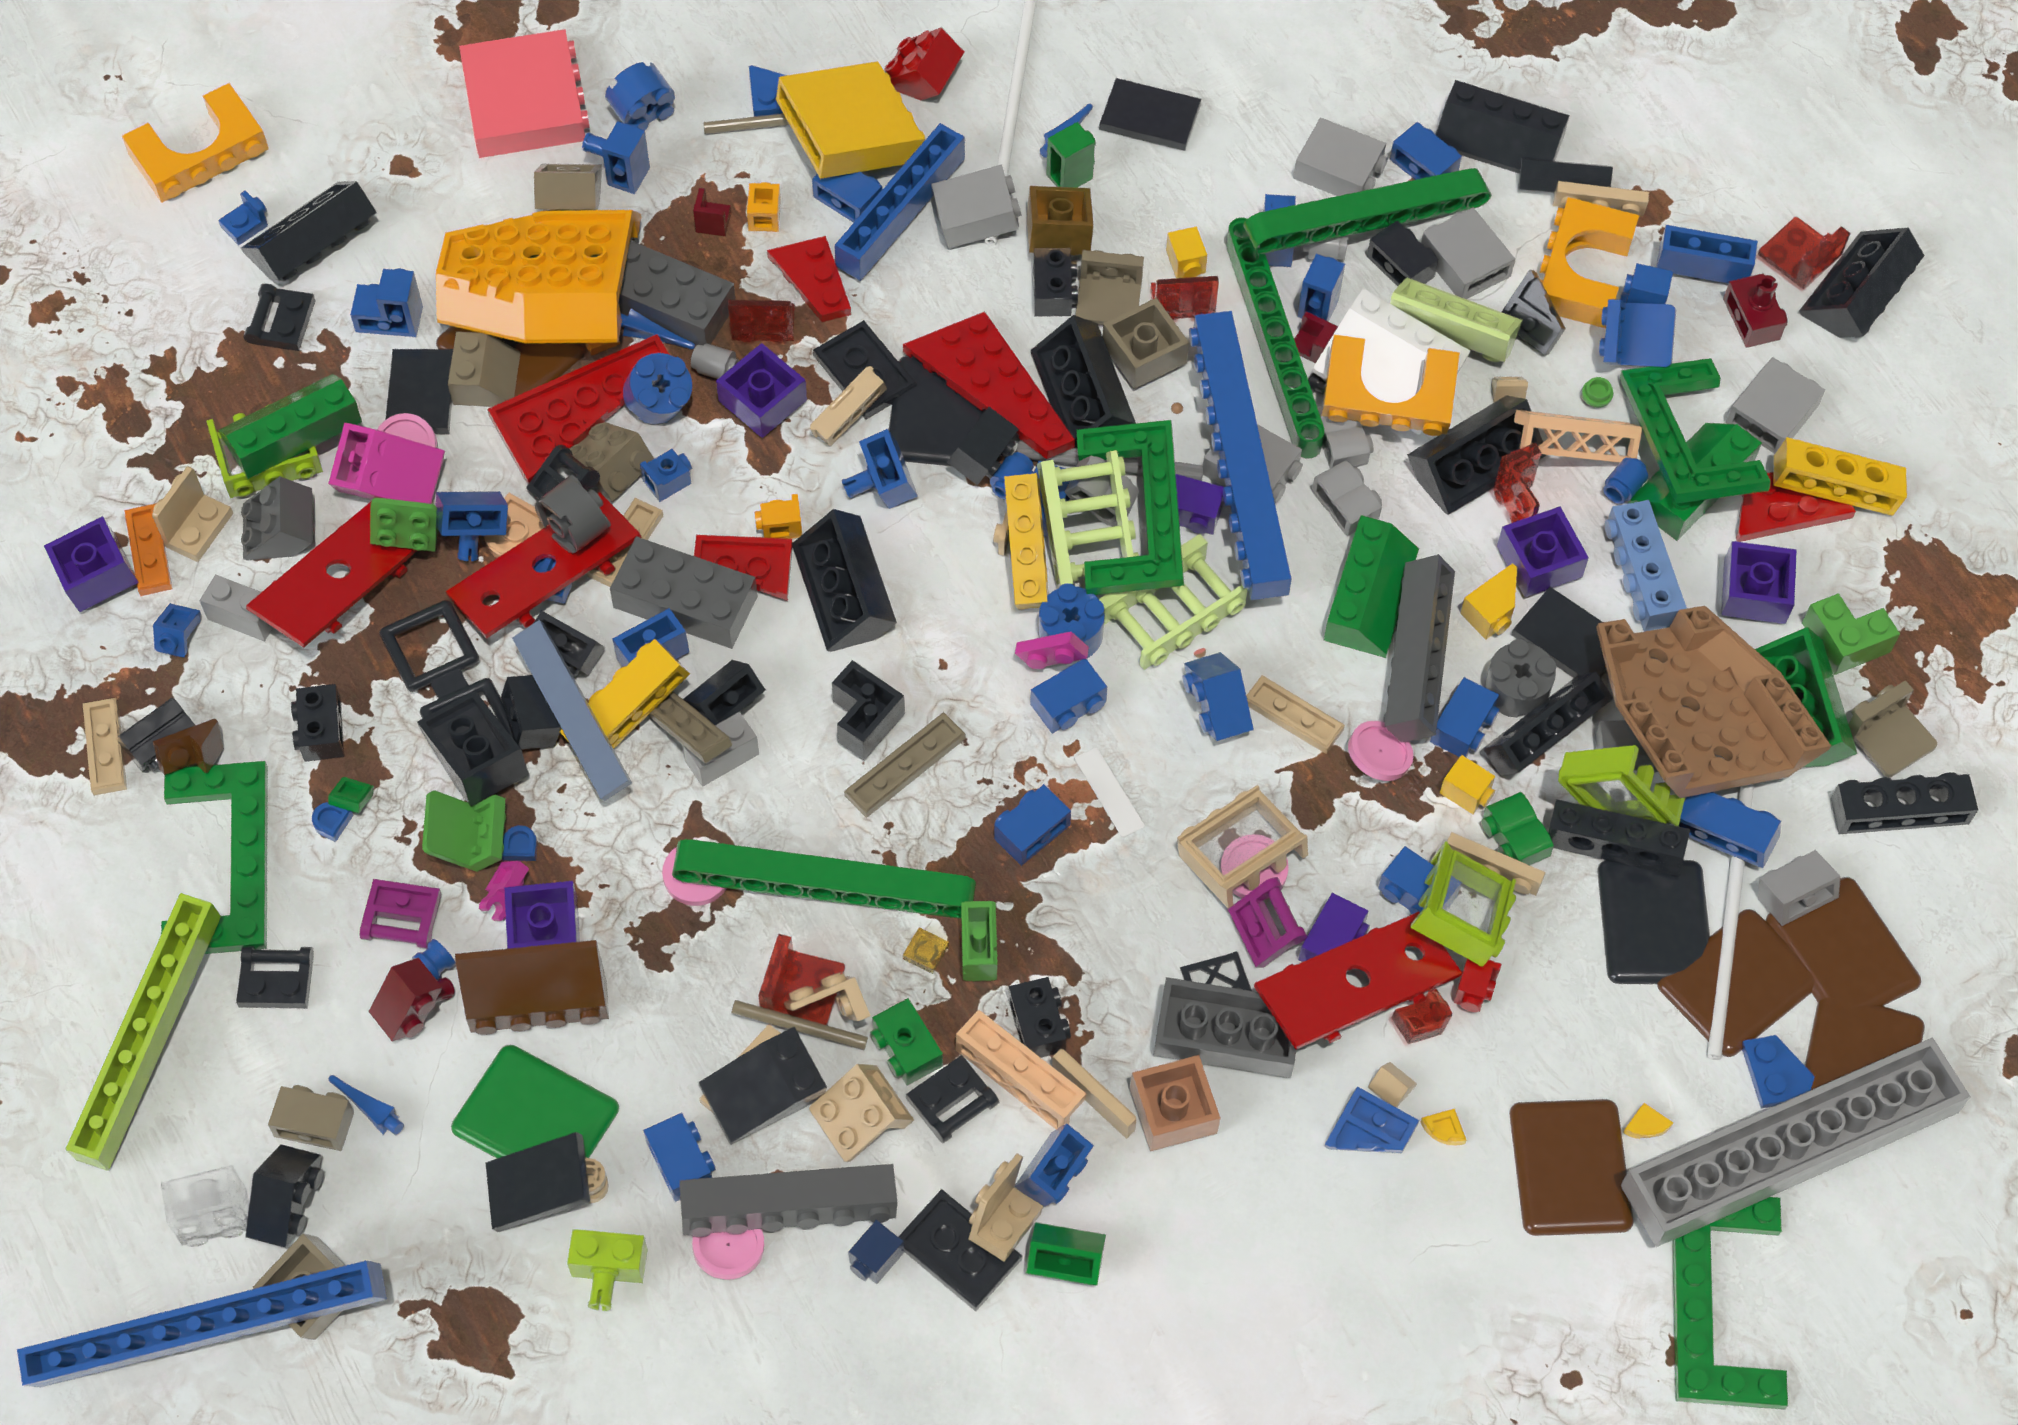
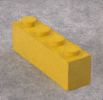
M656 639L651 643L643 645L638 650L636 657L627 666L618 669L613 675V680L603 689L596 691L589 699L588 704L613 749L690 675L679 661ZM561 729L559 732H560V733L566 738V740L568 741V739H567L565 733H564L563 730Z

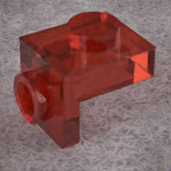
M1437 989L1429 990L1426 995L1427 999L1424 1002L1395 1009L1391 1018L1408 1044L1441 1035L1449 1023L1452 1011Z

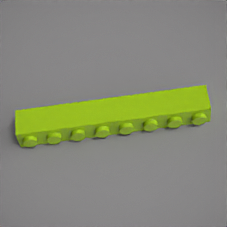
M183 893L179 894L65 1150L76 1161L109 1171L221 918V915L211 902Z

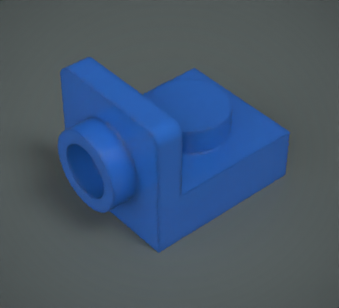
M246 190L240 193L243 204L218 220L220 227L238 246L268 226L264 214L267 212L265 205L257 196L253 198Z
M170 603L153 624L155 651L185 657L188 653L187 638L201 621L200 610Z

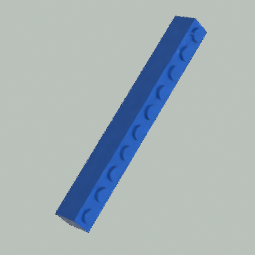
M1232 311L1195 315L1194 328H1189V340L1191 347H1196L1197 354L1194 355L1196 372H1202L1203 380H1200V391L1202 399L1208 400L1209 406H1206L1207 424L1213 425L1214 433L1211 434L1212 448L1214 452H1219L1220 460H1217L1218 476L1220 479L1224 478L1226 487H1223L1225 506H1230L1232 514H1229V527L1231 533L1237 534L1238 541L1235 542V555L1237 561L1242 560L1244 569H1241L1243 589L1248 588L1251 600L1287 596L1290 593L1292 578Z
M366 1260L17 1349L22 1386L44 1387L387 1300L381 1263Z

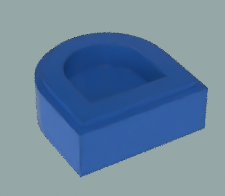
M326 802L315 808L312 813V823L318 834L336 842L354 815L352 811L329 805Z
M521 825L510 828L503 836L504 851L502 860L536 861L538 843L533 830Z

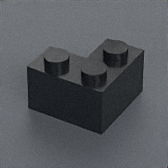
M853 660L832 682L833 702L848 711L837 724L838 743L865 760L905 714L904 695Z
M280 1144L253 1173L246 1238L286 1248L296 1236L301 1235L306 1220L305 1215H302L303 1204L313 1189H318L323 1177V1169L319 1168L321 1154Z

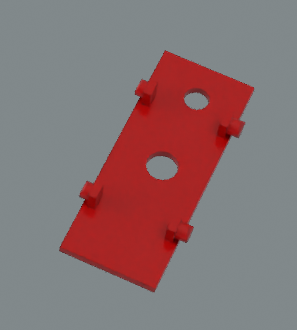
M599 492L597 494L603 502V506L600 509L608 518L611 526L581 550L575 553L566 551L553 539L551 535L555 532L550 525H547L445 592L486 639L516 619L520 625L528 628L535 621L529 612L531 609L595 567H597L600 573L603 572L605 576L613 573L616 568L609 558L631 545L636 536L641 538L640 532ZM543 558H552L556 561L555 566L550 571L541 573L534 570L535 563ZM495 594L500 596L499 601L494 605L487 606L482 603L484 598L489 595Z
M369 502L246 605V609L304 648L323 631L328 634L330 632L335 634L341 629L342 624L337 619L387 576H398L400 578L404 575L408 568L403 563L418 550L370 544L371 502ZM334 564H343L350 569V573L342 578H334L327 573V569Z
M1416 912L1380 929L1378 927L1374 928L1366 935L1297 965H1288L1283 971L1255 982L1254 987L1296 1050L1321 1038L1327 1039L1329 1043L1337 1041L1342 1037L1339 1030L1406 1000L1412 1001L1415 1005L1424 1002L1427 999L1424 992L1462 975L1461 970L1443 945L1411 928L1412 922L1420 912ZM1413 946L1420 949L1423 958L1421 960L1410 959L1405 953V948ZM1350 969L1364 971L1368 975L1369 984L1365 987L1351 985L1346 978V972Z

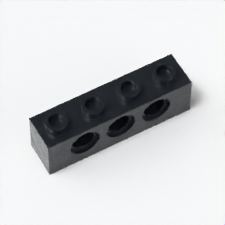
M1596 671L1578 675L1490 742L1483 750L1500 776L1518 773L1614 698Z
M1954 772L1944 773L1937 777L1913 775L1906 779L1898 780L1883 777L1872 782L1848 780L1838 784L1831 797L1838 834L1969 825L1978 811L1970 774L1957 775ZM1931 796L1939 798L1941 802L1935 801ZM1898 798L1906 800L1908 804L1901 803ZM1865 801L1874 803L1876 807L1869 806Z
M1556 799L1548 834L1555 849L1680 877L1690 829Z

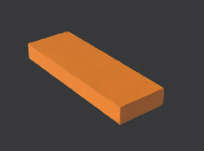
M156 503L124 510L135 576L139 582L137 583V588L140 596L173 589L165 544L152 516Z

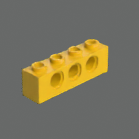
M1786 437L1774 455L1773 485L1892 516L1907 498L1906 468L1788 437Z
M1037 473L1004 476L1015 606L1018 610L1040 608L1042 602H1048L1047 595L1049 594L1039 478Z

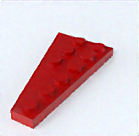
M985 311L903 344V353L910 358L916 357L923 363V367L930 373L936 372L947 381V385L981 411L986 410L989 406L1019 428L1017 431L1019 439L1044 458L1049 459L1075 447V439Z

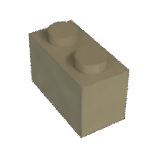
M294 1085L292 1088L281 1086L268 1122V1127L276 1138L342 1151L354 1111L349 1100L341 1094L327 1092L326 1095L313 1093L310 1088L301 1085Z

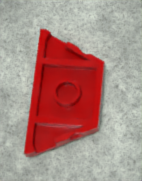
M1774 472L1767 473L1771 481L1769 491L1742 494L1743 501L1740 507V521L1736 540L1737 542L1852 519L1856 511L1852 505L1774 486Z

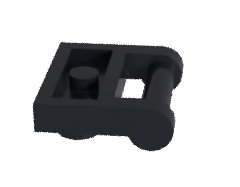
M268 283L261 284L258 291L260 298L251 325L245 329L244 340L254 345L299 351L316 301L314 294L279 289ZM271 302L279 303L270 332L262 331Z
M558 445L549 454L526 489L540 499L566 479L557 472L564 465L577 475L576 478L586 491L588 488L598 484L600 474L593 467H586L576 459L568 447Z
M242 946L236 999L238 1007L308 1009L314 959L313 947H301L300 950L255 949L254 946ZM255 963L300 964L299 971H254Z
M963 1055L953 1060L906 1094L908 1102L942 1143L952 1138L951 1133L986 1108L992 1109L1000 1103L994 1091L984 1083ZM974 1091L979 1096L944 1122L938 1118Z

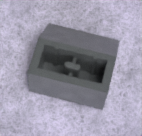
M279 476L243 503L241 509V516L243 517V534L241 537L243 559L260 560L294 557L313 543L312 488Z

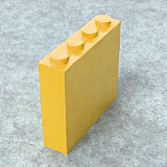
M878 61L779 77L776 101L820 179L904 165L926 140L924 133L915 124L912 113L903 104L900 93L896 92L889 74L884 72Z

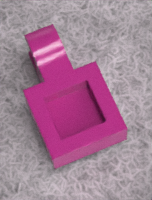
M521 861L501 862L485 889L489 893L481 900L479 910L489 911L492 904H494L495 913L491 919L493 921H502L506 917L504 887L523 886L524 877L529 868Z

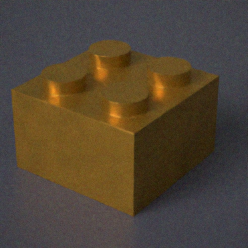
M1030 186L1027 208L1029 253H1034V248H1071V255H1082L1083 250L1091 251L1094 223L1090 188Z

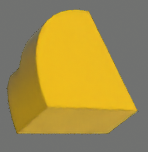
M1643 1103L1623 1133L1636 1139L1661 1136L1671 1128L1673 1122L1646 1103Z
M1455 1108L1421 1118L1420 1123L1422 1127L1436 1141L1453 1146L1466 1143L1467 1139Z

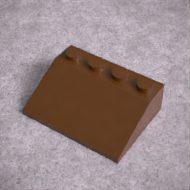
M597 940L455 954L466 1021L471 1033L476 1032L480 1035H490L497 1030L503 1029L520 1032L527 1031L534 1026L544 1025L549 1028H560L565 1026L566 1023L574 1022L592 1025L599 1023L601 1020L609 1019L607 980Z

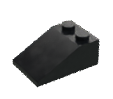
M476 691L417 721L419 728L454 785L471 807L529 775L521 748Z
M795 1027L762 1042L698 1082L730 1145L813 1104L819 1097L825 1094L827 1085Z

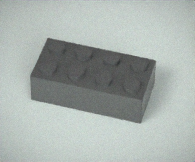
M630 240L618 301L620 313L628 316L632 308L666 330L693 342L695 346L698 344L703 346L706 343L711 344L736 306L734 283Z
M637 536L610 587L613 608L647 620L670 608L687 634L733 649L758 597L755 577Z
M1166 977L1154 1056L1182 1060L1199 1055L1202 1064L1291 1078L1296 1049L1258 992Z

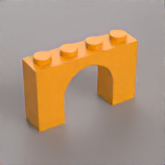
M230 83L203 95L208 114L220 131L216 140L201 151L178 153L170 150L162 143L149 122L122 135L128 155L161 203L175 198L181 193L199 184H203L210 178L224 171L231 170L236 165L250 158L257 157L269 149L264 131Z
M1571 197L1567 198L1565 208L1558 207L1554 225L1559 226L1558 232L1551 231L1547 249L1552 250L1551 256L1544 255L1540 273L1545 274L1544 280H1541L1560 317L1606 328V326L1602 325L1603 307H1608V299L1616 300L1619 287L1578 275L1567 263L1566 256L1578 249L1594 248L1627 257L1639 215Z
M1334 334L1321 416L1328 417L1329 420L1334 422L1359 421L1360 424L1368 427H1376L1380 424L1391 426L1392 429L1397 431L1421 430L1424 434L1430 436L1447 434L1452 418L1460 352L1428 348L1424 359L1421 389L1416 395L1406 401L1391 403L1374 397L1363 383L1361 368L1365 339Z

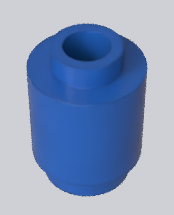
M1014 452L1012 455L1007 456L990 479L994 494L1001 499H1006L1004 476L1028 474L1034 468L1033 462L1026 455L1019 452Z
M1624 458L1605 480L1603 491L1606 497L1616 504H1623L1625 501L1631 500L1649 477L1645 464L1637 458Z

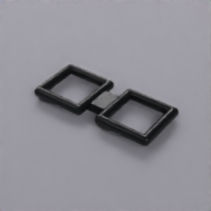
M443 600L380 629L379 635L407 690L415 692L430 685L437 697V700L420 708L422 719L476 691L478 695L484 693L496 718L512 737L502 699L493 681L490 678H484L468 685L462 673V670L479 662V655L450 601ZM443 615L464 655L419 676H415L395 636Z

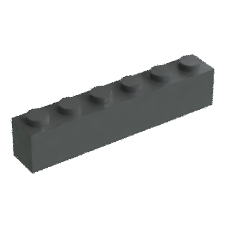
M1439 554L1406 562L1404 577L1401 581L1402 593L1401 601L1398 605V625L1394 635L1395 648L1394 656L1391 660L1390 685L1387 690V711L1384 715L1385 727L1401 743L1436 735L1455 570Z
M893 1164L679 1180L683 1235H692L694 1237H705L711 1233L718 1232L741 1234L747 1230L754 1229L777 1231L783 1227L793 1226L808 1229L819 1224L830 1223L845 1226L855 1221L868 1220L871 1222L877 1220L882 1223L896 1218L898 1201Z

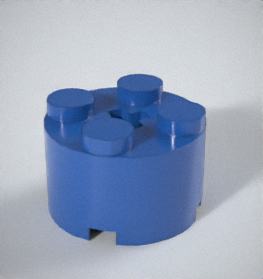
M639 62L624 69L615 77L617 83L613 89L608 86L605 92L607 102L620 120L628 125H636L642 130H646L649 123L655 119H667L674 112L672 104L675 100V92L657 67L651 62L650 66H646L644 62Z
M664 353L647 355L636 363L624 383V402L627 408L643 422L649 424L666 423L674 418L688 402L692 392V379L685 362L679 357Z
M1070 583L1062 584L1058 589L1048 594V602H1042L1040 606L1039 637L1072 632L1089 647L1087 656L1089 658L1099 649L1103 640L1104 605L1095 594H1087L1086 589L1076 587Z

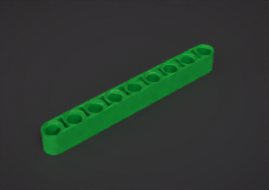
M1469 168L1259 212L1250 216L1244 222L1243 227L1256 252L1265 254L1386 228L1397 220L1401 224L1461 212L1473 207L1478 208L1488 202L1492 194L1477 168Z
M1236 218L1230 222L1228 228L1227 251L1291 442L1302 449V458L1312 459L1321 452L1325 433L1324 425L1266 255L1256 252L1243 227L1244 222L1248 218Z
M692 839L678 841L672 876L676 880L686 883L950 918H961V903L974 901L976 881L964 875Z

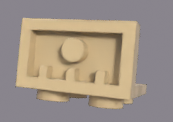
M187 466L182 474L175 477L171 489L165 497L156 503L152 516L166 548L199 562L234 513L230 506L204 495L195 470Z
M840 972L822 979L821 983L823 986L813 990L812 986H805L790 992L789 996L791 999L784 1002L786 1009L795 1010L839 992V995L835 997V1001L842 1016L845 1015L854 1021L870 1017L855 977L845 976L844 973L840 974Z
M856 1064L809 1107L810 1112L845 1162H851L888 1128L905 1129L914 1121L877 1065Z
M1018 1153L1009 1163L1004 1161L999 1166L994 1175L995 1181L991 1187L986 1184L980 1190L975 1200L978 1206L969 1220V1223L973 1225L969 1240L1004 1262L1041 1215L1043 1209L1041 1204L1014 1188L1023 1160V1156Z

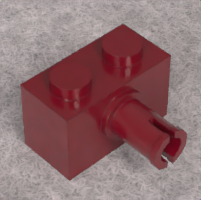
M1764 273L1729 281L1723 298L1746 348L1780 340L1788 323L1785 310L1783 308L1780 309L1776 300L1775 290L1778 283H1775L1776 279L1774 277L1764 275Z
M418 957L391 967L368 1012L392 1042L404 1037L411 1038L421 1032L426 1017L437 1002L452 998L454 986L451 980L446 977L437 981Z

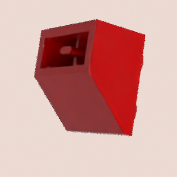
M942 27L932 31L926 30L918 36L903 39L897 46V54L894 59L888 62L884 71L889 74L896 92L921 101L940 95L963 56L964 51Z

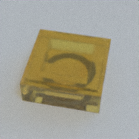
M919 927L903 953V960L933 974L946 953L949 942Z

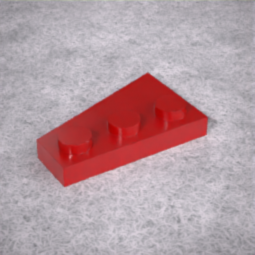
M826 236L767 250L769 260L780 268L784 278L795 286L800 292L801 298L821 322L851 315V306Z
M696 535L695 557L751 575L756 578L757 591L788 601L793 549L792 539Z

